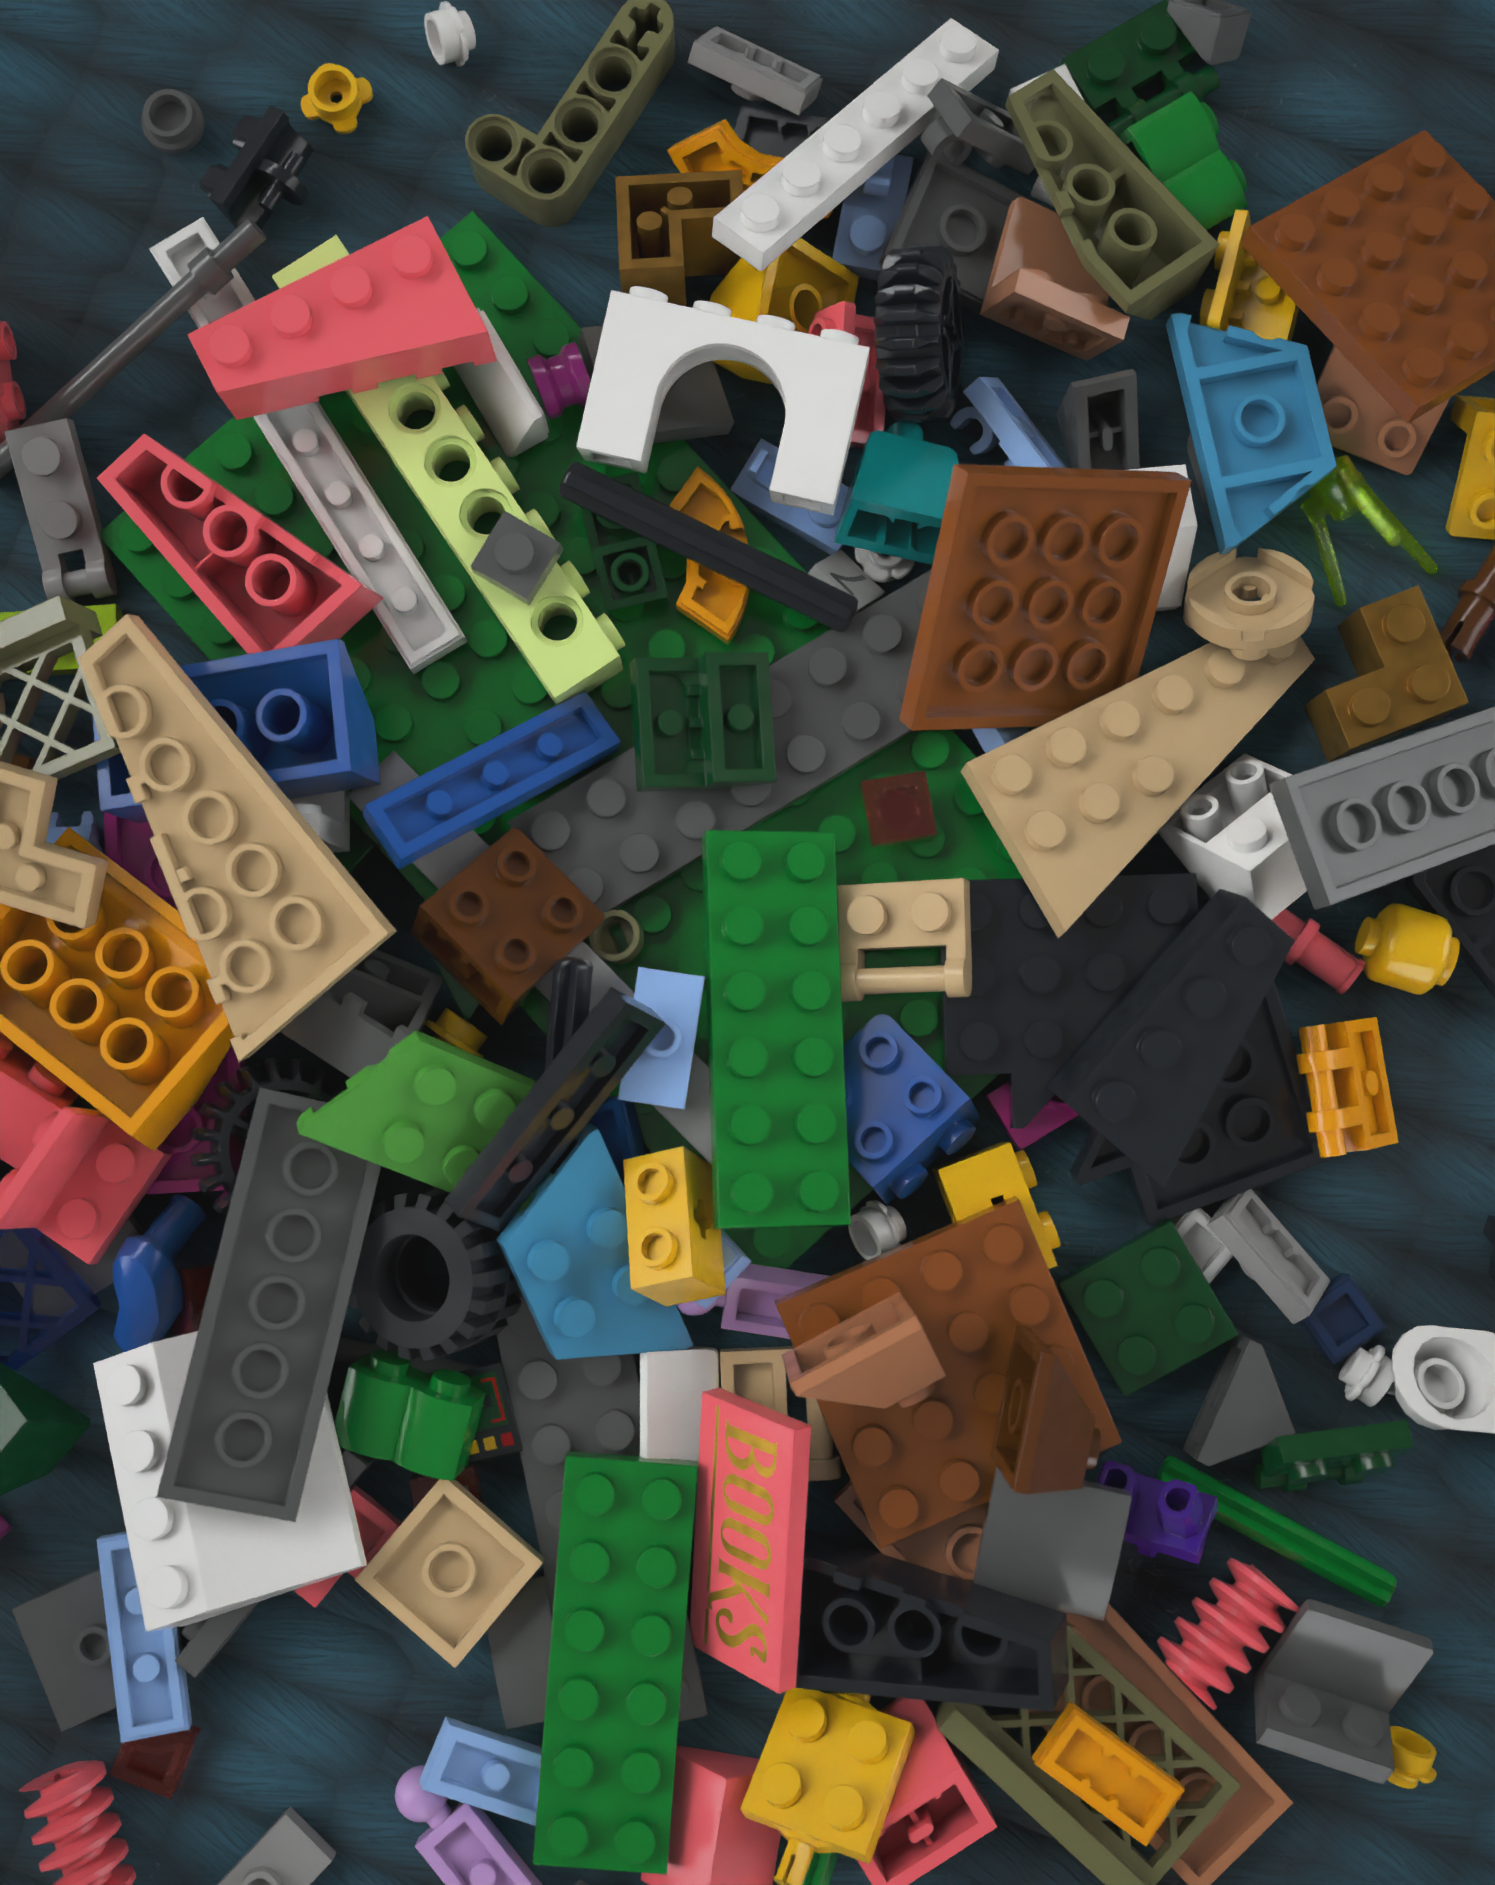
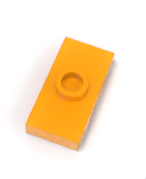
M1071 1701L1032 1755L1035 1765L1144 1846L1148 1845L1185 1791L1178 1780Z

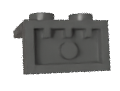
M1312 1599L1306 1600L1253 1676L1256 1743L1383 1785L1395 1770L1389 1712L1434 1653L1432 1640L1428 1637Z

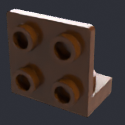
M511 828L420 905L410 934L502 1026L521 1008L531 988L554 968L556 960L567 957L601 926L605 916L520 829Z

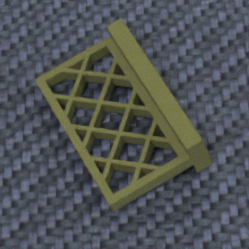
M58 595L0 621V688L3 682L14 677L27 682L12 717L0 712V721L8 725L0 741V761L11 763L24 733L45 743L34 768L31 770L56 777L58 780L121 753L116 739L108 736L78 661V658L94 644L93 639L102 636L95 611ZM74 651L79 669L67 693L47 682L58 658ZM33 669L31 675L28 674V673H25V672H27V671ZM43 691L64 700L49 735L28 725ZM86 695L88 697L89 703L84 701ZM80 708L93 714L100 740L76 749L66 744L65 741ZM61 751L66 753V755L59 757Z
M1068 1623L1069 1682L1064 1690L1065 1708L1070 1701L1075 1704L1074 1676L1103 1675L1111 1683L1112 1709L1084 1710L1087 1714L1100 1723H1113V1733L1123 1740V1722H1154L1160 1728L1162 1755H1147L1145 1757L1172 1777H1174L1173 1768L1202 1767L1217 1780L1200 1801L1176 1802L1166 1817L1167 1840L1149 1860L1131 1845L1130 1835L1119 1827V1834L1105 1821L1109 1820L1107 1817L1093 1807H1090L1080 1797L1035 1765L1030 1747L1029 1727L1053 1726L1062 1712L1029 1713L1028 1709H1019V1714L990 1715L981 1705L939 1701L932 1709L938 1730L1105 1885H1156L1242 1786L1226 1768ZM1072 1648L1087 1662L1073 1663ZM1122 1694L1137 1708L1122 1709ZM1020 1727L1021 1742L1006 1728ZM1172 1740L1187 1754H1172ZM1186 1816L1177 1827L1176 1817Z

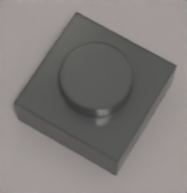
M504 510L472 562L471 568L476 575L530 606L563 552V549L558 541Z

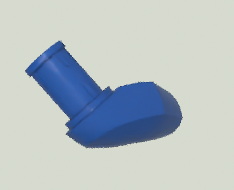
M174 1194L165 1209L142 1236L135 1235L134 1237L126 1238L113 1263V1281L120 1306L113 1337L117 1345L124 1352L163 1340L184 1308L181 1276L176 1269L174 1258L185 1246L196 1229L202 1226L207 1219L203 1209L186 1196Z

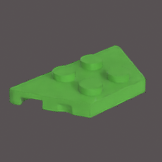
M415 1030L389 1049L388 1055L384 1060L374 1065H367L346 1081V1090L317 1111L310 1107L300 1115L296 1123L300 1135L451 1192L463 1177L467 1168L474 1163L503 1126L508 1116L532 1089L535 1082L531 1078ZM532 1194L521 1206V1208L517 1211V1213L523 1211L529 1205L532 1198Z

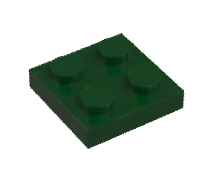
M1171 1219L1155 1225L1058 1280L1060 1289L1124 1397L1239 1335Z

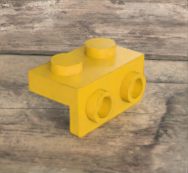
M1236 209L1230 231H1221L1217 240L1220 245L1215 252L1214 267L1216 270H1220L1216 288L1206 289L1200 310V325L1221 331H1226L1230 325L1254 331L1257 336L1266 340L1281 338L1291 341L1299 307L1240 245L1249 226H1251L1249 210Z

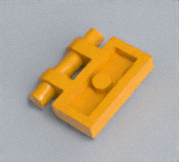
M1377 1017L1298 1028L1302 1054L1296 1055L1299 1074H1306L1312 1112L1306 1113L1309 1133L1316 1132L1320 1158L1347 1154L1346 1152L1370 1150L1399 1143Z

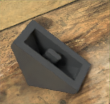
M1133 369L1071 382L1056 413L1069 467L1108 470L1140 469L1136 372Z
M1237 1335L1230 1340L1182 1449L1195 1460L1207 1466L1265 1446L1277 1436L1296 1434L1263 1346L1242 1335Z

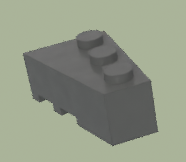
M375 949L280 1032L351 1078L367 1065H374L384 1060L388 1055L389 1049L415 1030L421 1033L424 1032L425 1023L431 1015L444 982V977Z

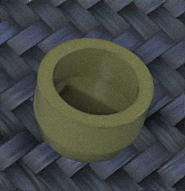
M622 910L604 912L605 919L603 923L589 936L591 948L600 958L608 963L625 964L631 962L640 954L644 945V932L640 923L629 913ZM620 924L629 945L622 953L610 929Z

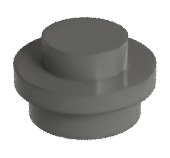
M162 89L153 93L146 100L141 116V126L146 138L157 150L167 154H180L192 149L200 141L204 133L205 120L199 105L192 97L174 89Z

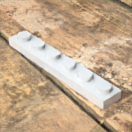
M950 18L713 218L712 237L759 271L764 270L941 116L927 97L941 78L969 92L995 69L999 49Z

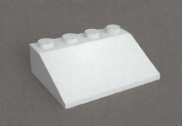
M198 1331L152 1342L93 1363L146 1632L187 1626L367 1566L327 1393L296 1522L156 1497Z

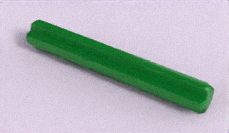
M1168 1456L1161 1464L1155 1479L1169 1482L1172 1479L1196 1485L1198 1492L1217 1497L1218 1510L1214 1518L1215 1520L1377 1607H1384L1389 1603L1396 1589L1397 1579L1388 1571L1174 1456Z

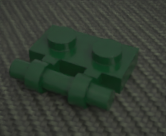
M1162 0L1062 59L1060 66L1064 64L1067 66L1084 102L1098 116L1110 109L1113 111L1117 119L1107 124V126L1117 136L1126 128L1192 91L1199 102H1203L1204 96L1220 87L1218 73L1211 65L1204 67L1194 74L1183 70L1182 67L1194 60L1197 51L1167 12V0ZM1156 82L1163 91L1146 102L1143 99H1138L1136 94Z
M1407 1420L1277 1436L1260 1450L1263 1462L1253 1463V1479L1258 1489L1281 1487L1283 1492L1306 1490L1307 1483L1334 1479L1340 1485L1362 1483L1365 1475L1385 1473L1394 1469V1459L1413 1448L1414 1443Z

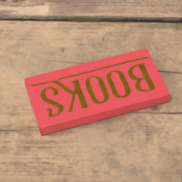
M715 1388L702 1392L690 1630L693 1645L704 1653L780 1694L796 1687L811 1425L722 1388Z

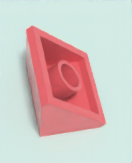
M677 1745L667 1874L641 1873V1881L648 1885H773L781 1833L774 1828L746 1818L740 1810L759 1762L758 1758Z

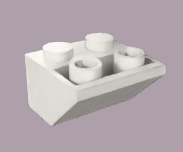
M1245 753L1193 793L1158 830V833L1190 873H1196V881L1210 899L1219 889L1245 896L1272 920L1307 891L1269 787L1270 783L1292 774Z

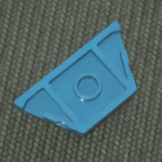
M1175 313L1170 315L1165 325L1219 554H1227L1327 477L1335 469L1336 461L1307 345L1281 338L1266 340L1257 336L1254 331L1230 325L1226 331H1221L1190 323L1192 315Z
M589 1123L584 1126L575 1138L578 1143L554 1174L550 1171L532 1192L529 1205L523 1211L514 1215L498 1236L497 1242L545 1345L556 1360L686 1350L694 1344L677 1306H664L631 1289L625 1188L599 1129Z

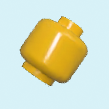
M1397 903L1386 906L1376 919L1366 917L1360 926L1355 941V952L1363 955V960L1366 962L1363 969L1368 979L1416 995L1428 992L1435 984L1443 986L1448 981L1457 963L1460 950V942L1458 938L1452 937V929L1447 919Z

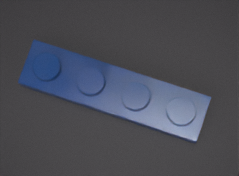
M584 691L365 804L362 816L399 870L615 754L621 741L587 692Z

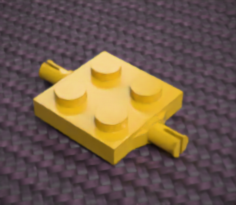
M802 1688L790 1689L784 1695L740 1808L746 1818L776 1829L789 1841L777 1874L773 1878L779 1885H802L814 1852L840 1853L867 1864L871 1862L916 1734L912 1722L876 1710L869 1703L872 1695L839 1692L824 1693L818 1690Z

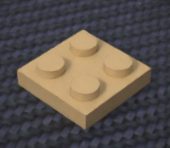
M439 1479L370 1560L367 1566L359 1573L355 1581L450 1665L456 1668L543 1564L545 1558L456 1480Z

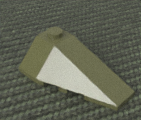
M1054 69L1008 96L1005 107L1083 267L1125 313L1152 320L1193 292L1220 245Z

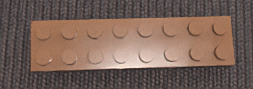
M851 1480L833 1496L834 1502L882 1554L972 1583L989 1501L880 1549ZM1109 1603L1104 1621L1064 1612L1066 1613L1067 1623L1226 1768L1242 1785L1172 1866L1187 1885H1211L1293 1804L1292 1800ZM1072 1648L1073 1663H1086L1087 1661ZM1103 1675L1074 1676L1075 1705L1083 1711L1112 1709L1111 1683ZM1064 1692L1053 1712L1064 1711ZM1122 1694V1709L1137 1708ZM1028 1709V1712H1029V1713H1045V1712H1051V1711H1040V1710H1029V1709ZM1123 1722L1125 1742L1144 1756L1162 1755L1160 1728L1154 1722ZM1101 1723L1113 1732V1723ZM1053 1726L1042 1727L1048 1733ZM1172 1740V1754H1187ZM1202 1767L1173 1768L1174 1778L1185 1789L1177 1802L1200 1801L1217 1781ZM1186 1816L1176 1817L1177 1827ZM1166 1818L1149 1842L1156 1851L1167 1840Z

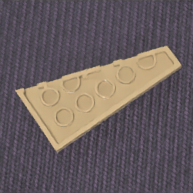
M126 614L78 658V661L108 736L114 737L117 741L131 776L126 779L135 803H141L154 834L150 841L189 938L195 939L211 977V979L207 980V984L215 1004H222L234 1034V1038L230 1039L240 1062L253 1055L391 937L396 930L141 618L137 615Z
M1301 636L1286 645L1269 649L1268 654L1264 658L1253 661L1241 660L1232 654L1230 648H1224L1210 642L965 764L960 772L1058 938L1070 928L1315 660Z

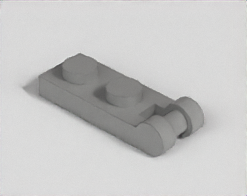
M65 418L4 431L43 571L42 583L47 599L49 600L60 595L74 602L75 597L91 593L97 599L116 595L118 590L117 581L108 547L101 538L100 531L103 528L74 420ZM83 551L86 561L85 569L69 572L65 554Z

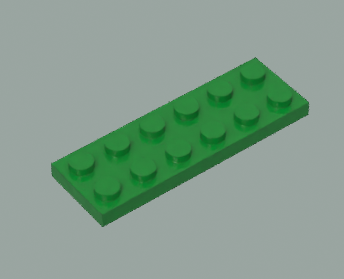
M706 830L702 836L714 1230L838 1227L851 1225L834 832Z
M567 1451L533 1865L667 1874L698 1461L647 1459L640 1456Z

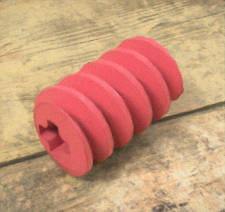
M1233 1558L1226 1562L1235 1580L1233 1585L1214 1577L1209 1581V1585L1218 1600L1216 1605L1198 1597L1193 1599L1192 1605L1201 1620L1200 1623L1197 1625L1179 1616L1174 1621L1183 1642L1177 1644L1162 1636L1157 1640V1644L1166 1659V1665L1213 1710H1216L1217 1707L1208 1687L1212 1686L1227 1694L1235 1688L1225 1670L1226 1666L1245 1674L1248 1673L1252 1666L1242 1648L1247 1646L1263 1654L1266 1653L1270 1647L1260 1628L1265 1626L1282 1634L1287 1627L1277 1608L1282 1606L1296 1613L1300 1609L1253 1564L1247 1565Z
M79 1761L64 1765L35 1778L19 1790L21 1792H40L41 1797L26 1808L24 1814L26 1819L47 1817L48 1824L35 1833L31 1839L33 1845L51 1843L55 1845L56 1850L38 1863L40 1872L62 1870L63 1876L52 1885H132L136 1879L133 1865L120 1863L129 1852L126 1840L112 1837L122 1825L120 1817L115 1812H103L114 1800L111 1787L95 1786L107 1773L103 1761Z

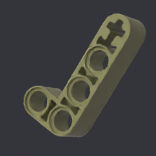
M628 0L621 7L538 135L500 114H486L477 118L469 126L465 135V147L477 185L489 195L537 224L545 227H558L567 223L576 214L673 65L676 57L674 15L669 4L665 0ZM610 82H622L627 85L624 89L615 92L603 89ZM579 131H588L595 135L586 142L569 140L574 133ZM494 150L510 152L504 159L499 161L484 159L489 152ZM546 181H556L562 184L557 191L552 193H541L535 190L541 183Z

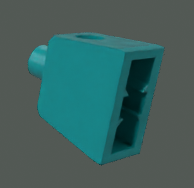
M899 421L892 424L887 432L877 430L869 433L851 479L835 533L834 543L932 565L954 464H959L957 453L950 447L925 442L922 428L914 422Z

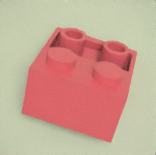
M897 1698L878 1711L912 1722L916 1734L871 1862L867 1864L857 1860L872 1885H909L997 1828L986 1796L954 1744L938 1730L932 1708L927 1700Z

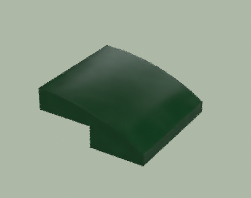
M705 652L699 658H635L629 663L637 792L730 788L771 784L777 781L768 652Z

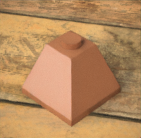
M900 1291L782 1354L789 1383L796 1396L883 1409L897 1402L900 1407H908L924 1400L935 1391L934 1382L946 1376L920 1322Z

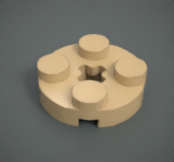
M1237 548L1230 553L1222 555L1216 552L1200 561L1189 574L1183 614L1184 622L1188 627L1192 628L1209 642L1224 648H1230L1235 657L1248 661L1264 658L1268 654L1269 649L1286 645L1297 639L1307 630L1312 620L1315 595L1312 592L1313 578L1310 571L1302 563L1287 554L1271 549L1258 548L1257 558H1236ZM1261 598V600L1259 601H1244Z

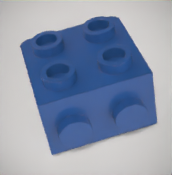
M879 1014L872 1018L843 1047L848 1162L887 1205L896 1196L899 1199H904L916 1191L928 1176L926 1168L943 1152L951 1155L961 1149L974 1135L976 1128L973 1124L980 1119V1116L968 1095L889 1015Z

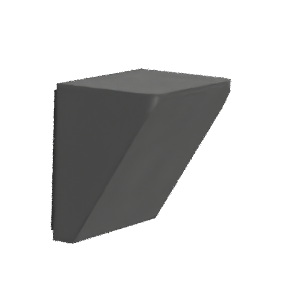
M1224 0L1169 1L1167 12L1206 63L1215 65L1233 61L1239 57L1252 14L1248 12V8Z

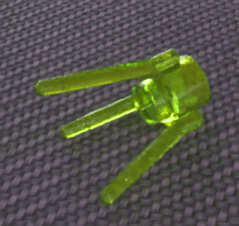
M1344 455L1336 458L1335 469L1309 490L1312 497L1300 505L1312 524L1335 604L1343 607L1347 603V597L1325 521V516L1331 514L1335 522H1340L1361 510L1390 546L1396 547L1401 544L1428 574H1435L1438 570L1437 564L1371 490L1350 457Z

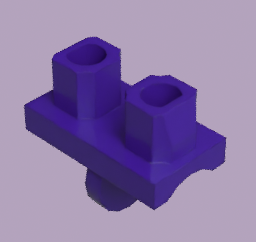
M1109 1460L1103 1464L1096 1483L1128 1490L1132 1495L1123 1541L1137 1545L1138 1553L1149 1558L1155 1557L1157 1552L1199 1564L1208 1530L1218 1510L1217 1497L1198 1492L1196 1485L1176 1479L1164 1482L1134 1473L1132 1466Z

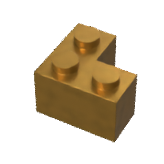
M742 170L615 177L621 292L629 294L630 288L633 286L647 287L667 295L668 303L686 306L685 276L728 274L741 258L713 238L712 229L713 218L743 193Z
M1419 585L1363 606L1337 626L1358 677L1323 691L1305 704L1304 707L1327 762H1331L1440 719L1469 703Z

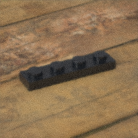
M611 987L445 1198V1201L458 1217L502 1232L666 1023L650 1007Z

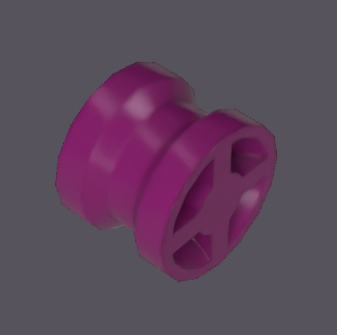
M575 342L562 346L559 354L546 359L536 355L526 359L548 420L560 417L564 408L579 404L585 407L591 381Z

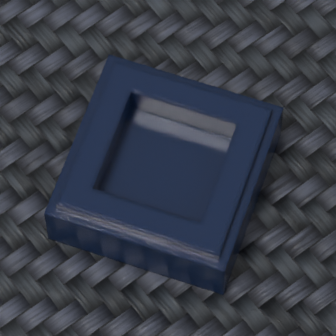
M1341 1273L1330 1281L1310 1316L1300 1321L1327 1362L1334 1365L1386 1329V1326L1356 1283L1346 1273Z

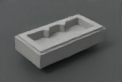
M717 26L694 41L687 62L732 83L731 89L737 95L755 102L767 100L797 115L802 113L816 100L823 81L820 78L821 75Z
M1252 1189L1226 1198L1207 1226L1239 1261L1246 1275L1258 1283L1293 1325L1310 1316L1329 1285L1330 1279Z
M290 1806L217 1885H310L333 1861L337 1852Z

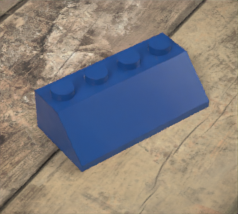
M340 639L180 666L288 799L381 785L375 721L345 644ZM92 714L94 742L100 740V737ZM119 753L96 763L100 811L136 823L149 822L142 804L135 803L126 779L131 776L122 754Z

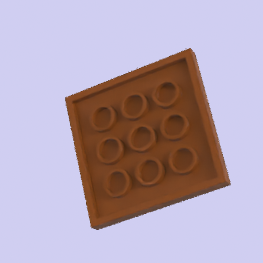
M1426 130L1417 133L1249 226L1240 245L1407 423L1412 422L1495 370V200Z
M954 464L899 720L911 731L1039 727L1137 679L1192 480L1177 472Z
M1015 1196L775 1300L778 1312L795 1348L900 1291L920 1322L946 1375L934 1382L936 1389L931 1395L908 1407H900L897 1402L883 1409L816 1399L880 1549L990 1500L996 1464L991 1458V1452L1016 1325L1029 1327L1058 1358L1095 1419L1094 1428L1100 1430V1452L1122 1443L1022 1205Z

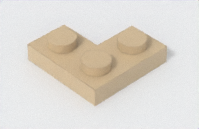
M0 761V904L83 929L96 924L108 861L46 842L58 778Z

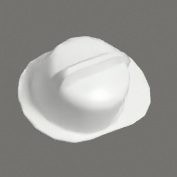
M1430 1325L1417 1326L1401 1335L1392 1351L1391 1371L1394 1380L1387 1393L1395 1395L1404 1413L1417 1424L1433 1430L1452 1429L1495 1434V1333Z

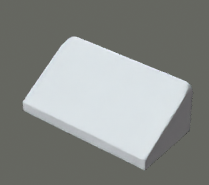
M477 308L489 333L497 361L474 366L473 362L455 365L454 368L504 453L509 458L515 457L549 438L547 434L549 433L548 425L542 408L484 310L480 311Z
M691 1346L686 1350L640 1353V1457L647 1459L699 1460L702 1392L719 1388L718 1350L710 1347Z

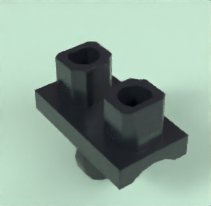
M270 106L262 118L244 115L233 131V144L240 152L229 168L220 163L211 165L199 184L200 189L236 229L248 218L262 229L283 199L297 206H301L305 202L309 192L297 177L307 164L306 161L314 150L292 128L289 118L284 111Z

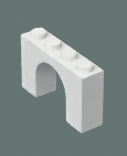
M633 286L630 288L629 294L611 290L576 446L583 459L646 474L661 407L666 394L675 381L691 368L705 362L714 360L738 361L756 368L768 377L781 395L786 410L784 428L769 489L771 502L834 516L869 364L870 347L858 345L859 338L857 336L840 330L823 329L820 336L795 331L796 325L793 322L777 316L759 315L756 322L731 317L732 311L729 308L714 302L695 301L693 308L668 303L667 295L647 287Z

